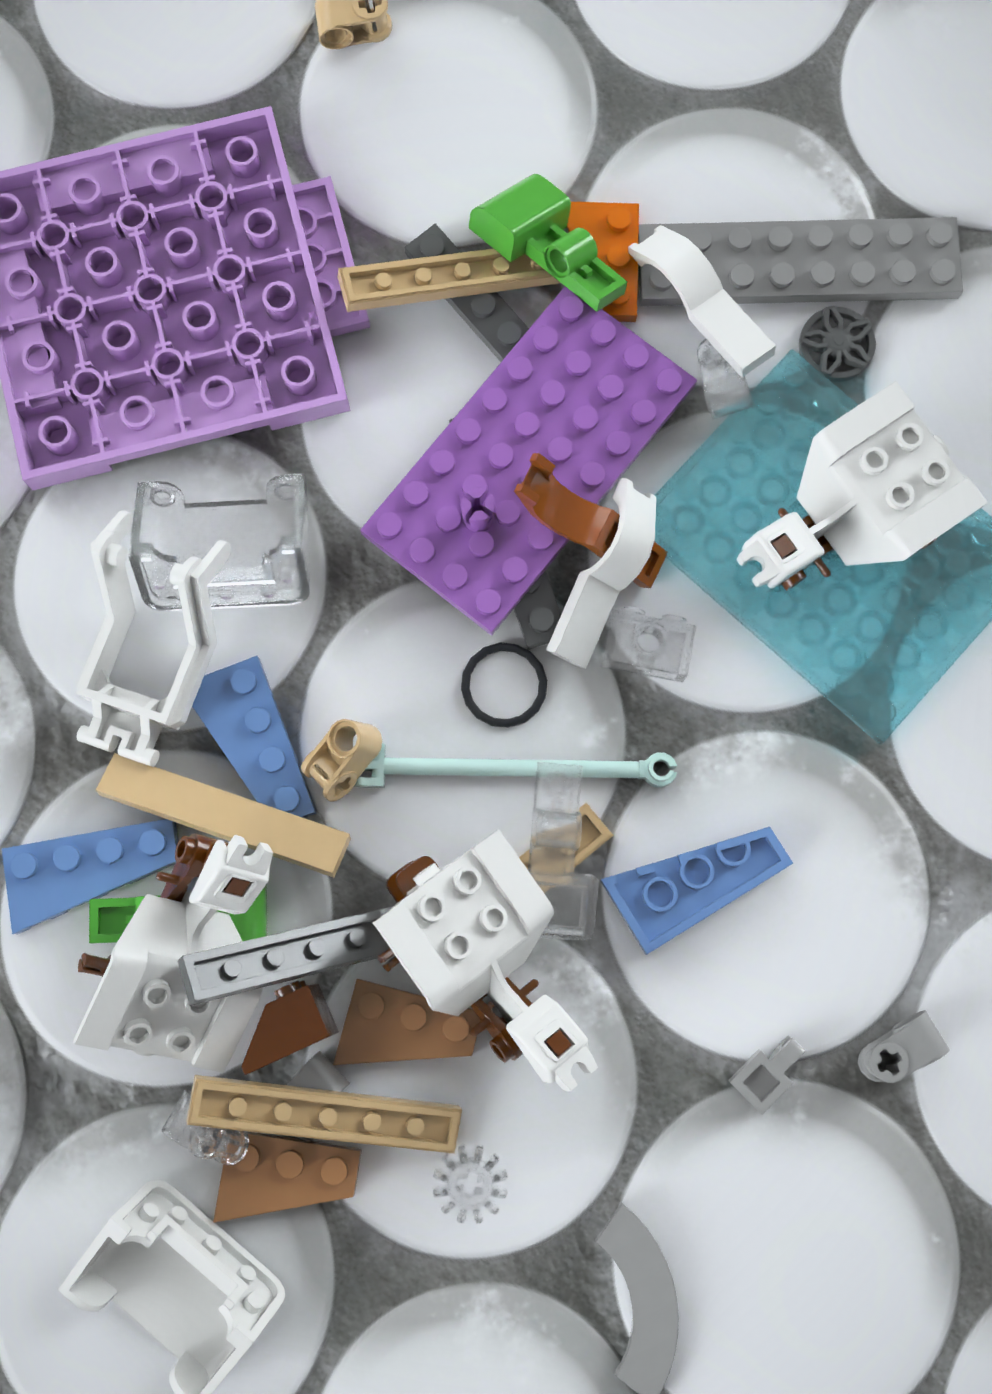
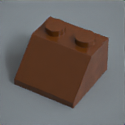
M298 980L274 991L277 999L265 1005L241 1068L244 1075L339 1032L319 984L307 985L305 980L300 982Z

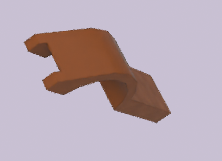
M533 453L529 460L531 466L522 484H517L514 490L515 494L529 513L541 524L555 533L585 546L602 558L616 535L620 515L613 509L592 503L568 490L553 476V470L556 465L540 453ZM656 542L653 543L650 557L640 574L633 580L639 587L652 588L668 554Z

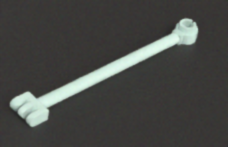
M382 744L379 754L364 770L372 771V777H359L354 787L385 788V774L638 778L645 779L649 785L655 788H662L669 785L675 779L677 772L669 770L667 775L658 776L653 770L654 764L656 762H664L671 769L676 768L677 764L669 754L660 752L652 754L647 760L639 761L386 757V746Z

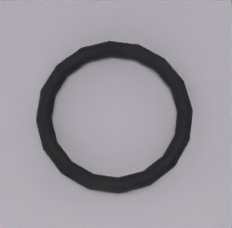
M496 643L483 647L470 658L462 673L461 691L466 706L477 719L490 726L509 728L527 722L538 713L546 698L548 680L543 665L531 651L517 644ZM499 651L515 652L526 658L535 668L539 680L538 695L532 706L522 715L510 719L493 718L482 712L473 701L470 692V678L477 663L487 655Z

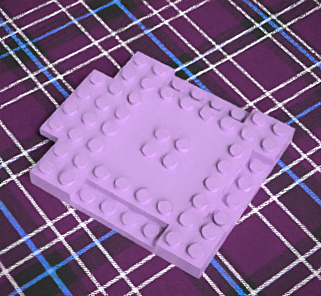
M271 106L0 171V379L22 480L32 490L113 471L111 464L270 425L273 431L351 411L332 337L370 328L369 318L366 310L347 312L337 277L339 268L352 267L354 262L331 176L295 185L291 184Z

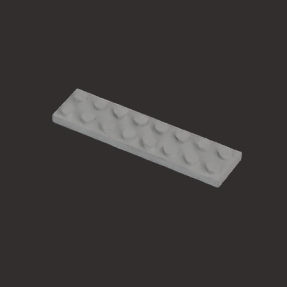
M957 217L639 224L638 244L653 235L654 229L660 225L688 238L711 263L721 281L723 289L737 304L959 299L963 293ZM646 264L643 267L639 265L641 306L684 305L672 283L660 270L651 264Z

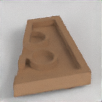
M356 979L333 1065L472 1056L477 1036H472L470 1030L481 1020L474 1010L470 1008L466 1009L459 1016L433 1011L422 995Z
M230 1130L213 1223L354 1197L362 1149L248 1131Z

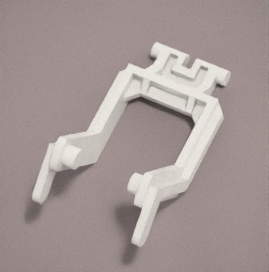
M121 510L90 544L106 616L77 684L78 690L76 694L91 701L93 708V718L90 726L83 725L79 728L77 740L102 750L113 752L121 738L118 755L154 767L160 756L159 751L154 750V746L162 726L179 731L180 726L185 724L217 645L207 586L228 560L231 553V545L228 542L219 540L203 560L192 556L184 564L176 563L170 572V583L178 586L189 645L169 695L161 700H157L112 685L109 680L110 673L136 613L125 567L128 549L120 545V541L133 525V515L130 512Z

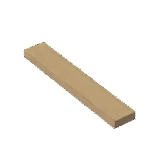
M494 248L344 267L338 269L337 276L347 312L560 283L526 254L509 262Z
M114 753L96 788L99 796L231 841L234 835L241 836L246 841L248 848L256 850L260 842L266 843L273 851V857L333 878L351 840L349 833L178 774L122 757L117 753Z
M195 1075L186 1122L187 1125L455 1154L462 1108L459 1105Z

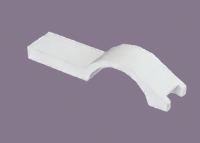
M660 225L654 229V234L640 244L633 243L628 247L629 254L641 267L651 264L666 276L680 295L687 310L689 320L741 378L775 355L776 345L723 289L721 281L711 263L688 238Z
M627 478L620 479L612 497L618 505L620 515L618 530L613 542L597 563L579 573L546 651L569 663L585 669L619 592L627 588L640 574L650 557L655 540L656 496L651 493H644L643 495L633 489V482Z

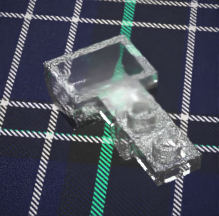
M537 762L527 870L554 909V915L540 938L591 941L595 931L599 880L592 874L574 873L575 852L579 848L582 833V818L579 812L583 766Z

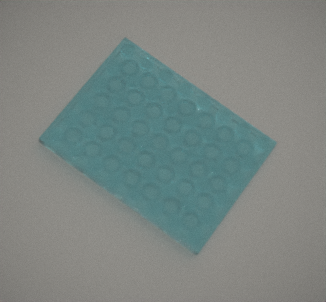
M791 349L654 495L656 496L654 542L665 549L664 551L667 553L666 559L880 745L886 741L992 621V517L981 508L939 536L938 540L924 550L921 548L904 561L846 566L834 550L822 558L831 571L830 577H824L816 565L813 564L804 570L807 577L788 591L782 585L769 588L767 586L768 583L756 588L752 579L762 572V565L756 560H751L741 566L736 559L742 552V546L758 531L780 519L781 517L778 514L780 508H784L788 513H798L801 519L809 515L796 497L813 437L858 406L848 395Z

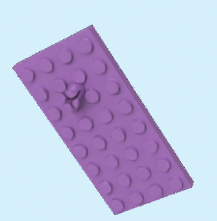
M564 287L360 529L361 535L492 636L569 542V539L555 533L535 519L514 492L517 484H522L531 466L529 460L532 454L540 453L556 465L553 470V476L568 490L585 500L599 505L693 390L697 379L602 309L596 312L567 287Z

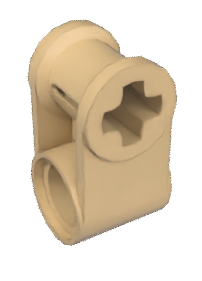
M316 0L315 13L319 42L328 49H342L351 45L385 40L392 31V21L387 13L388 0H372L374 8H370L368 0ZM372 22L376 23L377 31L373 30Z
M349 719L338 720L331 726L317 747L305 757L301 765V772L308 778H314L324 789L323 795L328 801H337L350 792L360 775L379 754L382 747L381 733L371 724ZM357 735V741L353 747V738Z

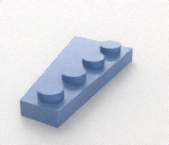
M254 656L204 675L192 707L256 801L302 818L317 814L260 658Z
M163 819L2 848L12 934L18 935L41 922L54 919L67 913L68 910L89 902V899L101 898L115 889L132 884L176 864L175 851L179 842L176 822Z
M769 826L600 879V882L643 952L647 955L789 867L793 862Z

